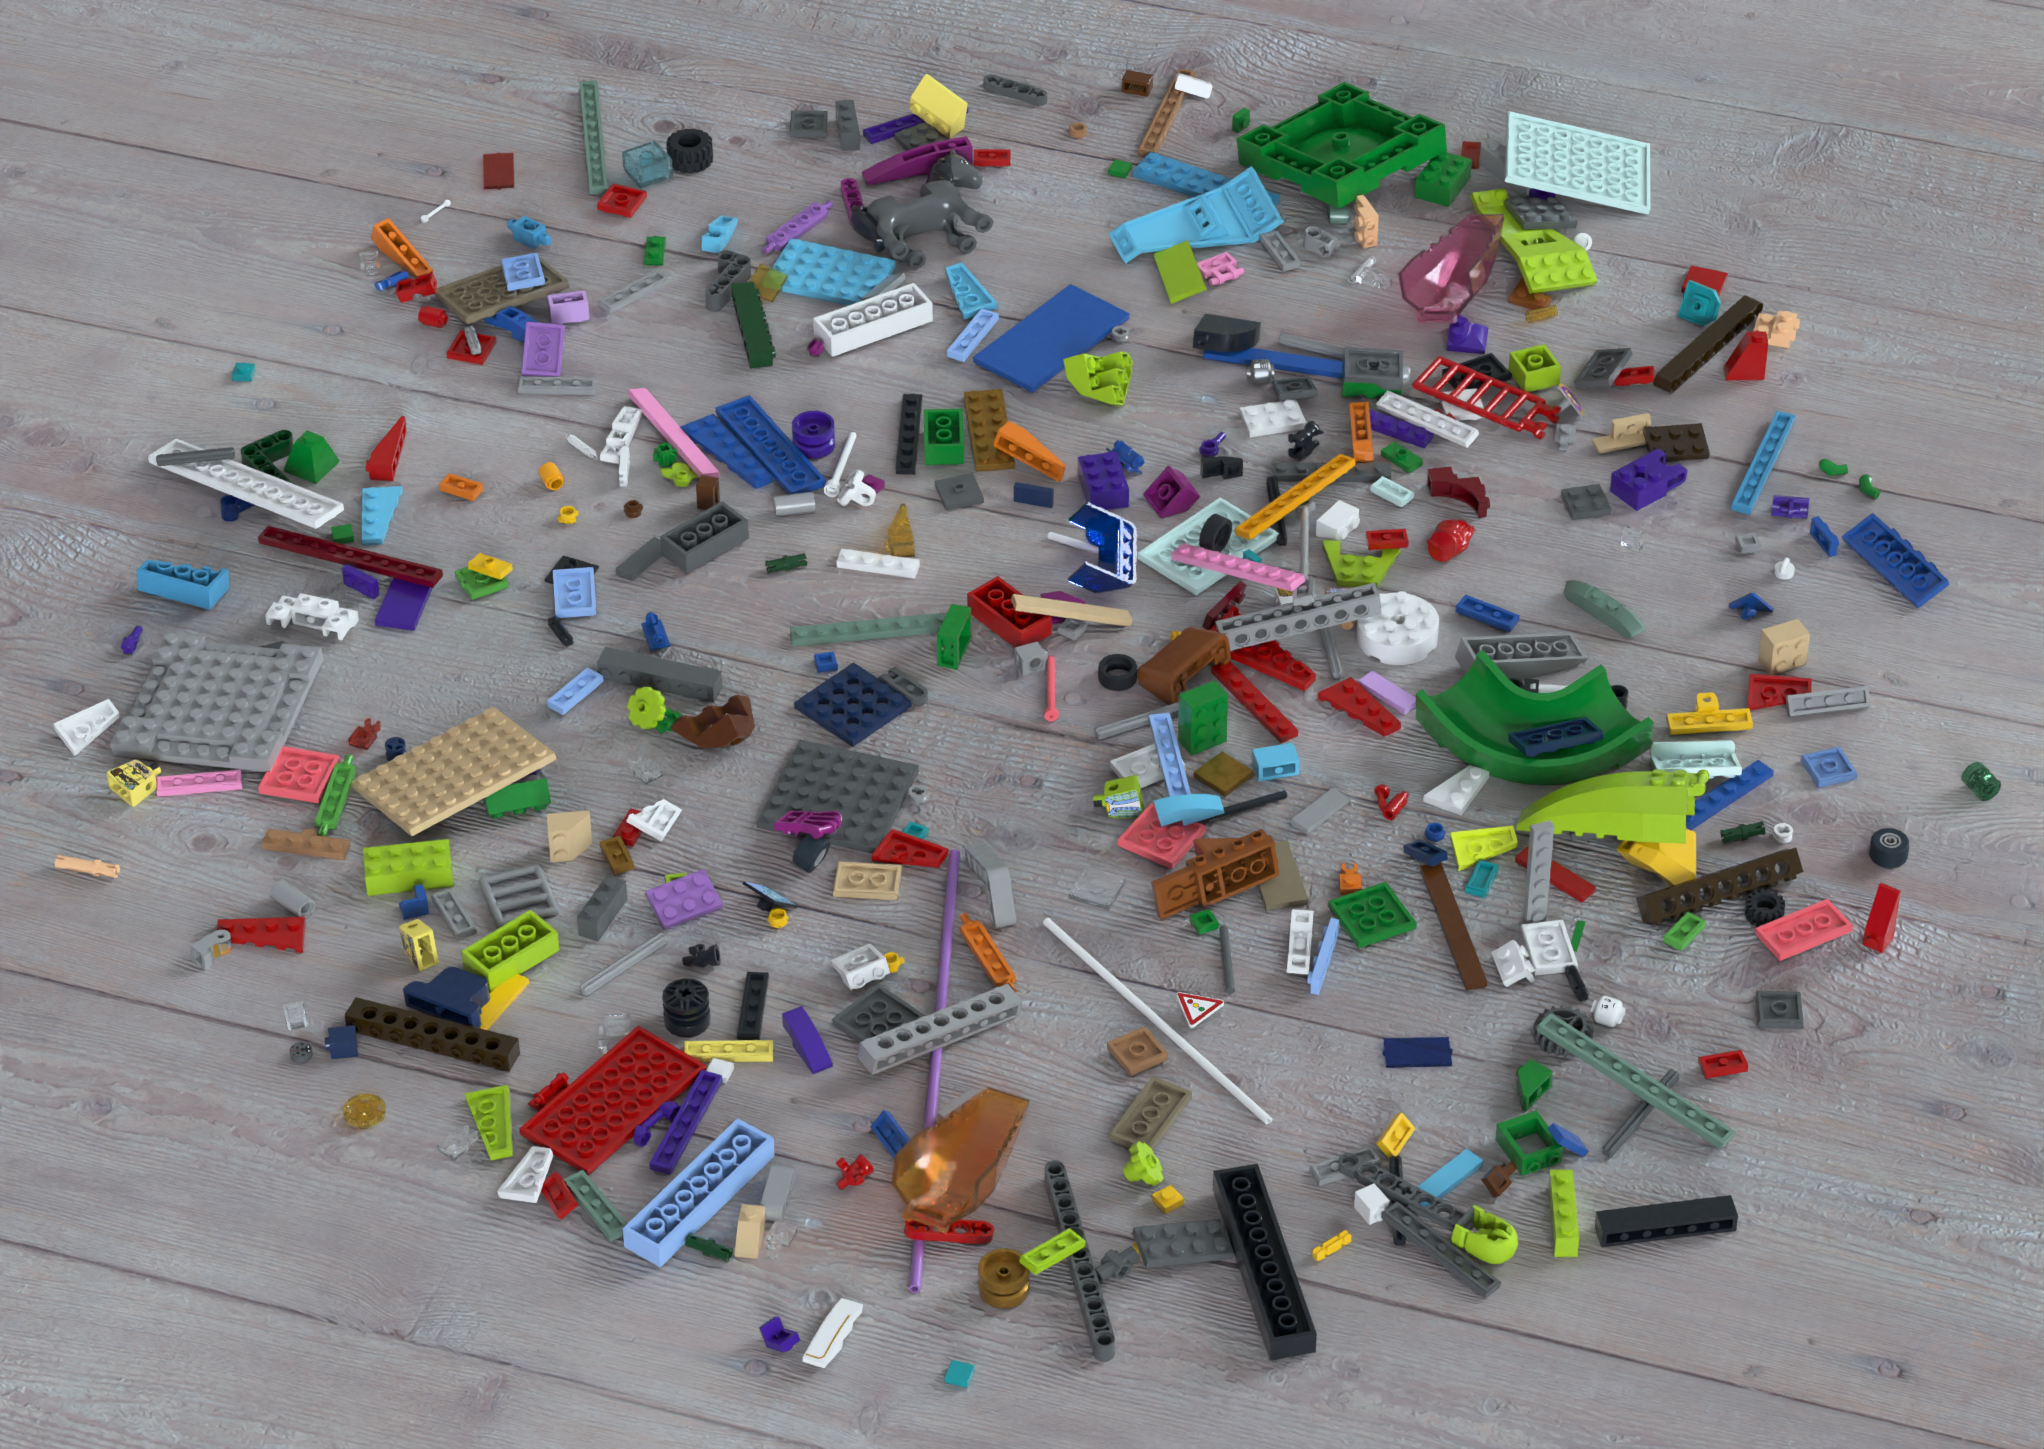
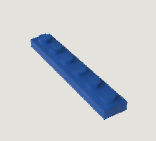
M1757 760L1743 769L1741 775L1728 779L1696 800L1695 815H1686V829L1693 830L1773 777L1774 770Z

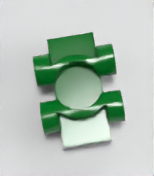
M667 709L665 712L667 717L663 718L662 721H657L655 729L661 734L667 730L671 732L670 727L676 723L677 718L683 715L678 711L673 712L671 709Z

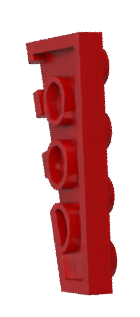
M305 917L218 919L217 930L228 931L231 943L244 945L246 942L254 943L256 947L264 948L265 945L276 946L277 950L285 951L286 948L295 949V952L303 953L306 921Z

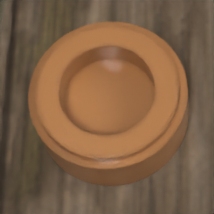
M1080 122L1073 123L1069 126V135L1073 138H1083L1087 135V126Z

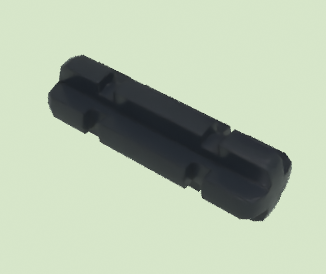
M556 616L548 619V626L562 644L566 647L574 643L573 637Z
M1576 966L1565 967V975L1569 979L1568 981L1577 1000H1587L1589 992Z

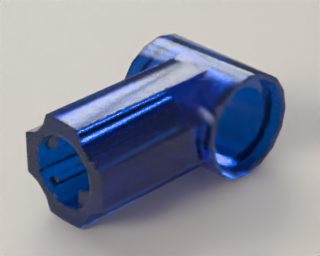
M232 495L223 496L220 499L221 518L228 522L235 521L239 518L240 512L255 506V504Z

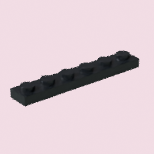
M903 394L895 468L896 474L915 475L923 401L922 394Z

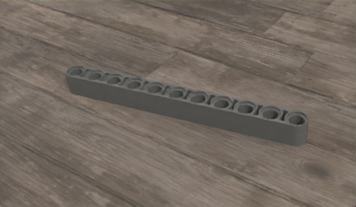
M1052 1160L1045 1165L1046 1191L1058 1233L1060 1234L1070 1228L1086 1241L1084 1248L1066 1257L1094 1357L1098 1361L1107 1362L1115 1356L1114 1332L1066 1168L1061 1161Z

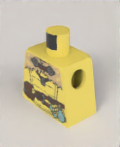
M133 760L106 772L109 788L129 805L135 807L156 790L155 776L161 773V769L155 762L146 767L139 760Z
M419 919L402 924L399 927V933L404 953L420 972L439 964L433 930Z

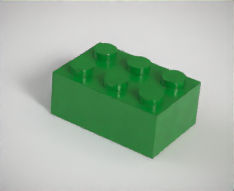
M1446 151L1432 158L1416 179L1415 198L1450 207L1471 178L1472 159L1447 153Z
M963 408L923 409L925 465L964 464Z
M1216 681L1179 694L1178 742L1191 756L1227 742L1228 694Z

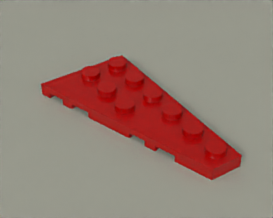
M1234 606L1221 620L1241 615L1239 609ZM1216 625L1211 629V631L1217 632ZM1276 640L1230 651L1232 660L1302 691H1306L1316 681V673L1301 661H1296L1291 657L1292 653L1288 650L1284 651L1279 647L1280 643Z

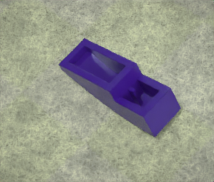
M800 1006L782 1013L783 1027L792 1038L793 1047L812 1074L833 1067L828 1051L804 1008Z

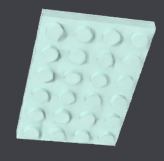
M1220 497L1138 552V559L1197 596L1227 574L1172 560L1171 553L1184 543L1200 547L1199 537L1201 530L1211 515L1218 514L1231 520V536L1227 545L1220 553L1233 555L1243 559V552L1248 549L1257 555L1277 541L1279 533L1269 527L1251 540L1235 535L1234 528L1251 516Z

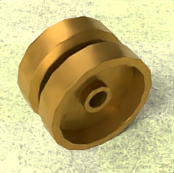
M1003 1248L988 1252L981 1258L978 1265V1285L980 1297L985 1303L992 1307L1004 1309L1020 1305L1027 1299L1030 1291V1270L1019 1262L1020 1256L1023 1254L1016 1250Z

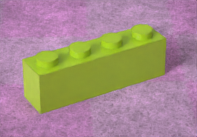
M1550 1170L1548 1192L1554 1257H1578L1579 1230L1573 1170Z

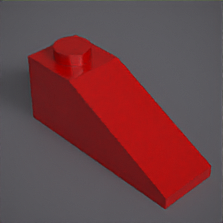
M1884 883L1879 884L1864 931V946L1883 953L1894 938L1901 890Z

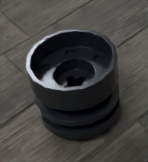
M689 978L675 980L668 984L663 990L662 995L666 1029L675 1036L685 1038L698 1036L705 1032L710 1025L711 1019L707 987L702 982Z

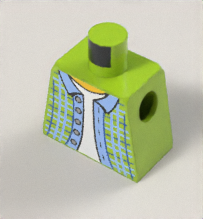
M1138 775L1105 782L1104 794L1093 795L1094 807L1106 806L1110 818L1137 819L1144 811Z

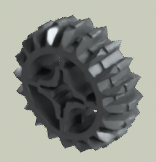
M1561 1005L1560 1008L1552 1006L1551 1010L1545 1009L1543 1013H1539L1534 1022L1533 1035L1536 1045H1540L1541 1050H1546L1548 1055L1554 1053L1556 1057L1558 1055H1563L1565 1058L1567 1055L1575 1057V1055L1537 1031L1538 1025L1550 1013L1593 1040L1594 1028L1591 1018H1587L1586 1013H1580L1579 1008L1573 1010L1571 1005L1568 1008H1563Z

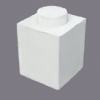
M1373 1183L1355 1192L1354 1208L1371 1225L1383 1220L1381 1215L1384 1210L1389 1208V1200Z

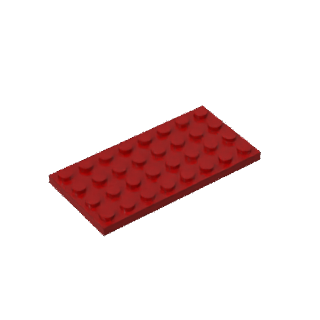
M638 1025L519 1128L520 1135L540 1147L551 1148L554 1156L579 1171L584 1170L589 1176L634 1136L637 1125L640 1126L654 1114L661 1104L674 1101L697 1079L700 1071H706V1065Z

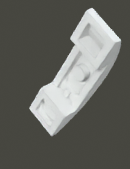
M1292 909L1287 973L1309 974L1314 911Z

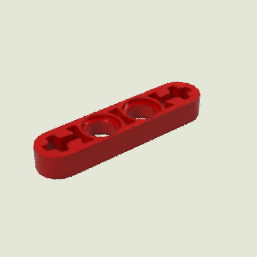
M914 1216L906 1220L904 1234L913 1240L988 1244L993 1239L995 1229L991 1223L986 1221ZM933 1227H940V1228H942L944 1231H943V1232H935V1231H933L932 1228H933ZM955 1229H964L966 1233L959 1234L955 1231Z

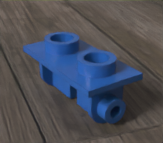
M1117 440L1112 450L1106 448L1109 452H1117L1120 463H1124L1123 468L1131 473L1136 471L1142 474L1139 467L1144 465V458L1136 451H1131L1132 448L1123 441Z
M653 612L647 613L646 622L641 623L650 651L670 647L661 619L658 620L657 614Z

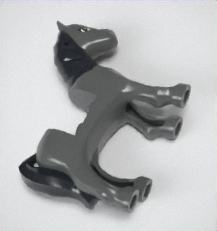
M951 149L950 154L938 159L931 167L926 184H923L920 188V198L899 204L894 197L889 195L874 200L868 207L853 205L850 218L852 227L864 239L873 242L874 248L878 253L887 248L895 259H899L900 262H907L913 269L921 268L926 262V256L921 250L910 249L906 242H904V238L929 231H945L949 245L958 247L963 253L972 252L976 248L977 241L972 235H965L957 229L958 217L960 216L966 225L974 226L981 233L988 232L992 228L993 220L987 214L979 213L969 207L961 199L956 187L978 189L983 183V174L974 168L964 157L956 155L954 149Z

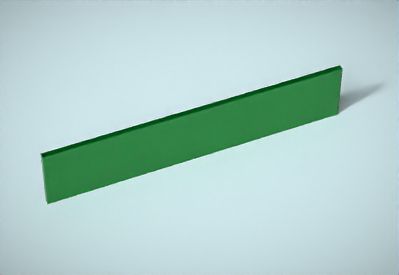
M1577 921L1571 941L1573 951L1577 952L1585 921Z

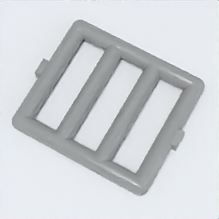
M540 864L517 869L511 867L504 869V872L479 879L480 886L498 928L520 916L516 915L503 919L501 912L545 901L548 903V908L533 912L540 918L559 913V907ZM535 873L537 877L535 880L491 890L489 885ZM541 887L543 891L541 894L497 904L495 898Z

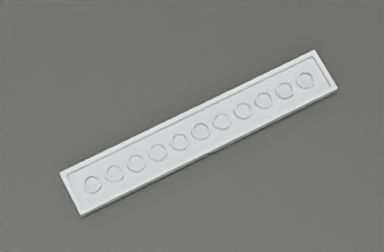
M174 439L150 454L148 460L149 463L158 466L156 462L157 455L204 449L179 439ZM230 459L158 466L315 529L344 511L343 503Z

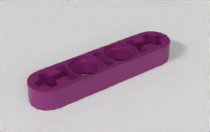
M846 178L841 181V194L851 224L852 206H864L857 181L852 178Z

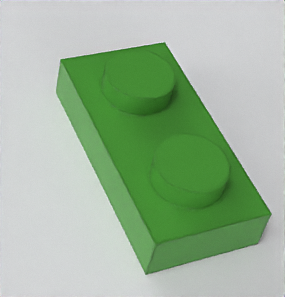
M1687 912L1664 935L1663 942L1683 951L1706 927V921Z

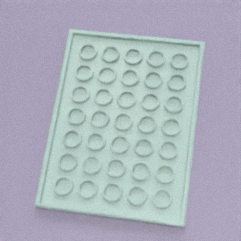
M1508 111L1506 116L1505 182L1649 215L1650 144Z

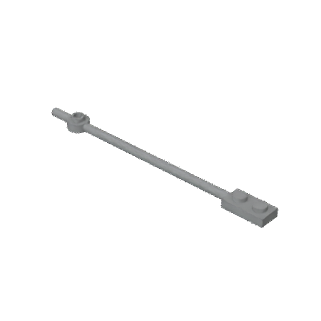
M1309 498L1295 509L1296 513L1301 515L1300 574H1304L1305 582L1293 590L1294 606H1307L1315 602V582L1313 576L1308 577L1309 515L1316 508L1312 498Z

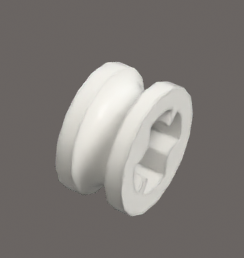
M1786 823L1775 825L1774 841L1780 844L1791 842L1793 828Z

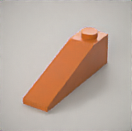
M389 218L373 226L371 240L385 255L413 277L418 278L419 275L434 271Z
M1369 401L1349 403L1355 463L1374 461Z
M1008 421L997 431L994 447L1058 482L1062 481L1066 465L1026 429Z

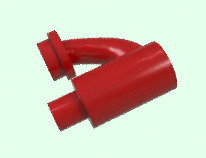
M1380 784L1374 789L1377 803L1383 816L1388 820H1394L1406 806L1407 798L1409 797L1408 793L1402 791L1400 794H1395L1391 801L1386 803L1385 799L1389 797L1390 793L1389 787L1385 784Z

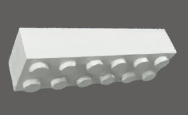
M912 283L813 318L814 337L824 341L823 346L825 350L833 357L932 322L933 306L932 302L917 285Z

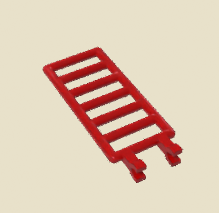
M1438 356L1412 383V387L1418 391L1517 432L1523 429L1527 430L1541 440L1545 436V432L1541 430L1547 427V423L1532 421L1536 414L1539 413L1546 416L1549 421L1555 424L1560 419L1555 414L1561 411V407L1546 405V400L1441 356ZM1440 365L1450 368L1432 388L1423 384ZM1457 372L1467 375L1449 395L1440 391ZM1474 379L1484 382L1467 402L1457 398ZM1491 386L1501 389L1484 409L1474 405ZM1508 393L1518 396L1501 416L1492 413L1494 408ZM1525 400L1535 403L1519 423L1508 420Z

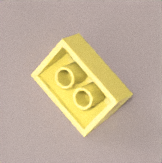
M926 74L911 96L909 110L938 130L942 135L951 139L964 129L968 103Z

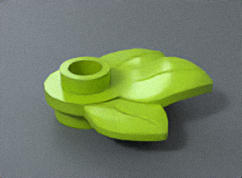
M682 462L674 463L672 468H662L660 470L664 477L672 479L674 485L678 487H687L692 479L699 478L693 470H690L687 464Z

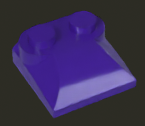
M1461 315L1453 317L1449 325L1447 351L1485 354L1489 328L1469 323V320Z

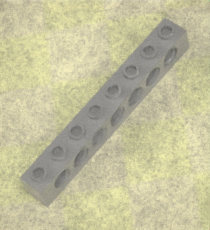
M1375 583L1315 597V602L1307 606H1294V603H1289L1215 622L1217 632L1222 633L1228 638L1230 651L1372 617L1382 614L1379 592Z
M1009 984L995 987L988 992L978 994L973 998L958 1002L953 1006L940 1009L935 1013L922 1016L915 1021L902 1024L900 1027L863 1040L859 1045L858 1059L871 1075H874L1020 1016L1022 1000Z

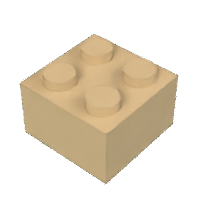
M1799 619L1762 629L1758 661L1769 675L1806 665L1810 639L1809 631Z

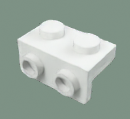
M1512 940L1491 952L1502 982L1506 987L1524 977L1531 983L1535 981L1532 974L1535 970L1530 961L1526 959L1529 955L1523 945L1519 946L1515 940Z

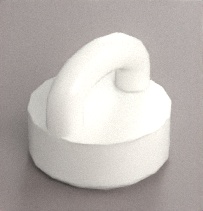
M1579 233L1573 238V242L1585 248L1586 251L1590 249L1592 239L1588 234Z
M1788 557L1775 564L1774 575L1779 579L1787 580L1794 576L1795 567L1790 563Z

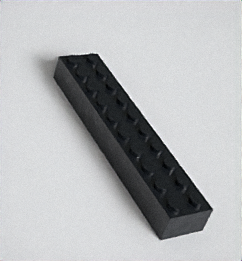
M1252 1164L1213 1171V1192L1269 1359L1275 1360L1316 1353L1317 1333L1259 1165Z

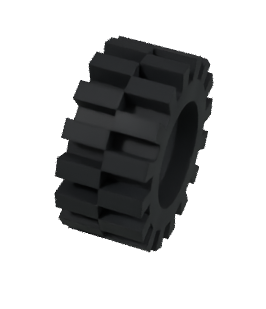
M1760 889L1759 893L1755 890L1753 894L1750 893L1748 895L1745 915L1746 919L1750 920V924L1756 923V927L1784 917L1785 899L1783 900L1782 895L1778 896V892L1774 891L1771 893L1770 889L1764 892V889ZM1761 907H1766V908H1769V909H1771V910H1763V909H1760V908H1761Z

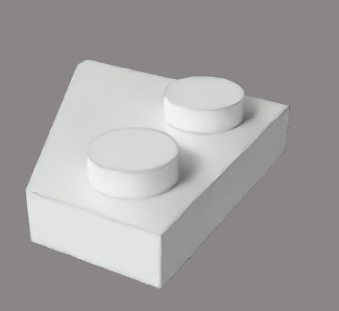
M663 799L656 802L653 806L643 808L642 812L636 815L630 814L626 822L662 842L679 817L682 809Z

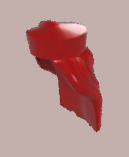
M1450 519L1440 522L1431 538L1427 540L1430 556L1439 562L1449 561L1467 549L1476 529L1463 519Z

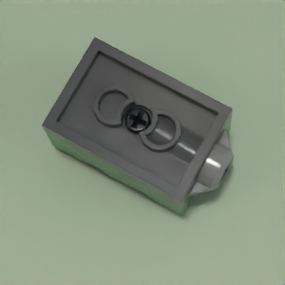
M1345 347L1342 362V397L1355 398L1357 395H1365L1366 398L1375 399L1377 396H1383L1387 390L1401 396L1402 386L1408 383L1410 379V368L1403 364L1402 350Z

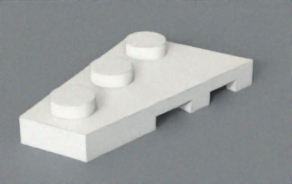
M107 699L54 723V730L75 757L119 719V712L112 702Z
M1469 765L1423 795V802L1462 816L1489 779V771Z
M532 1146L498 1189L499 1197L537 1203L554 1156L551 1148Z

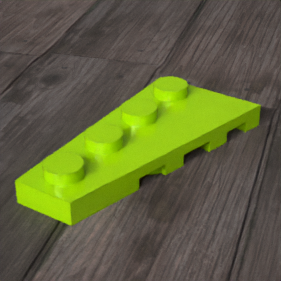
M504 1085L464 1093L490 1160L512 1157L513 1143L509 1086Z

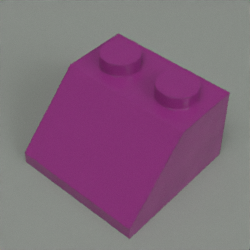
M1169 465L1143 493L1144 497L1162 519L1188 511L1201 497L1186 476Z

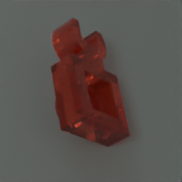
M367 718L364 721V727L358 726L348 738L350 746L368 750L377 739V732L381 730L380 721H377L376 724L371 725V718Z

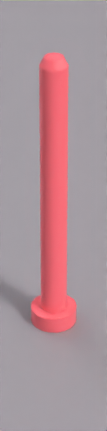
M1048 656L1047 709L1044 711V718L1050 722L1056 721L1059 718V711L1056 709L1055 658L1053 656Z

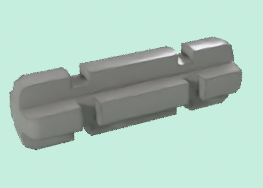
M473 326L465 327V336L471 353L473 355L480 354L481 346L475 328Z

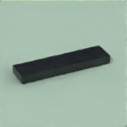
M747 972L737 1033L738 1040H760L769 983L768 972Z

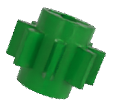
M661 443L657 448H654L653 461H658L659 466L666 468L676 463L677 449H672L671 444Z

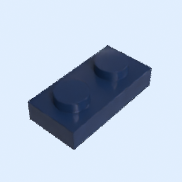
M1421 839L1403 845L1405 854L1426 863L1428 866H1436L1440 862L1448 860L1447 851Z

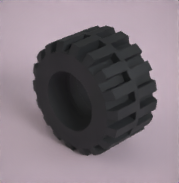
M693 128L684 129L672 133L667 138V162L675 171L698 173L699 171L706 170L713 163L712 138L707 132Z

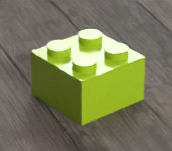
M1545 344L1509 353L1508 370L1512 373V377L1522 390L1532 392L1560 384L1561 365Z

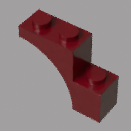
M1451 467L1428 469L1427 486L1431 497L1440 496L1457 499L1469 505L1479 518L1487 516L1490 500L1489 497L1485 496V485L1481 484L1479 477L1458 479L1457 474L1453 473Z

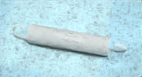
M1367 258L1351 275L1350 278L1353 282L1350 283L1357 282L1375 263L1372 258Z
M571 434L567 438L569 443L589 458H593L596 455L595 450L576 436Z

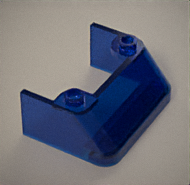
M1086 502L1069 518V522L1084 528L1087 541L1098 547V566L1085 562L1068 577V582L1093 593L1131 587L1136 582V527L1129 520Z

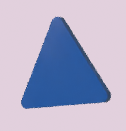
M1749 593L1729 603L1730 608L1743 609L1741 618L1749 620L1750 617L1754 618L1756 611L1771 613L1774 611V608L1755 593Z

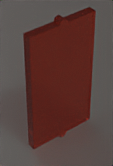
M498 152L496 154H483L484 189L500 190L501 188H514V153Z

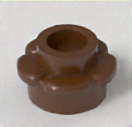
M630 500L624 505V512L627 517L637 518L641 515L643 505L639 504L638 501Z

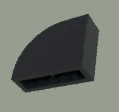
M1205 314L1194 329L1193 348L1218 352H1235L1252 348L1260 340L1261 322Z

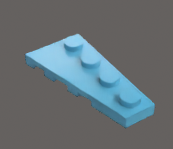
M962 262L945 268L946 277L963 320L976 316L981 308L989 311L997 309V302Z

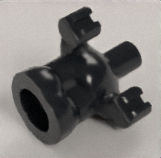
M704 944L689 947V953L692 956L682 958L684 966L706 967L708 964L719 966L721 961L717 944L710 946L707 950H705Z

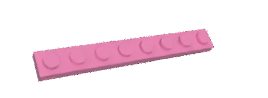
M1185 543L1178 546L1171 553L1172 560L1288 591L1295 590L1305 582L1304 574Z

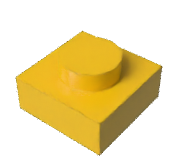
M1172 1185L1152 1194V1201L1165 1214L1184 1205V1198Z

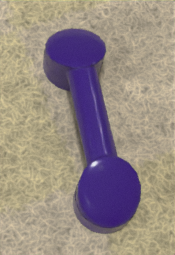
M672 1101L661 1104L654 1114L640 1126H636L634 1143L639 1147L646 1146L651 1138V1132L648 1130L662 1117L673 1121L680 1109V1105Z

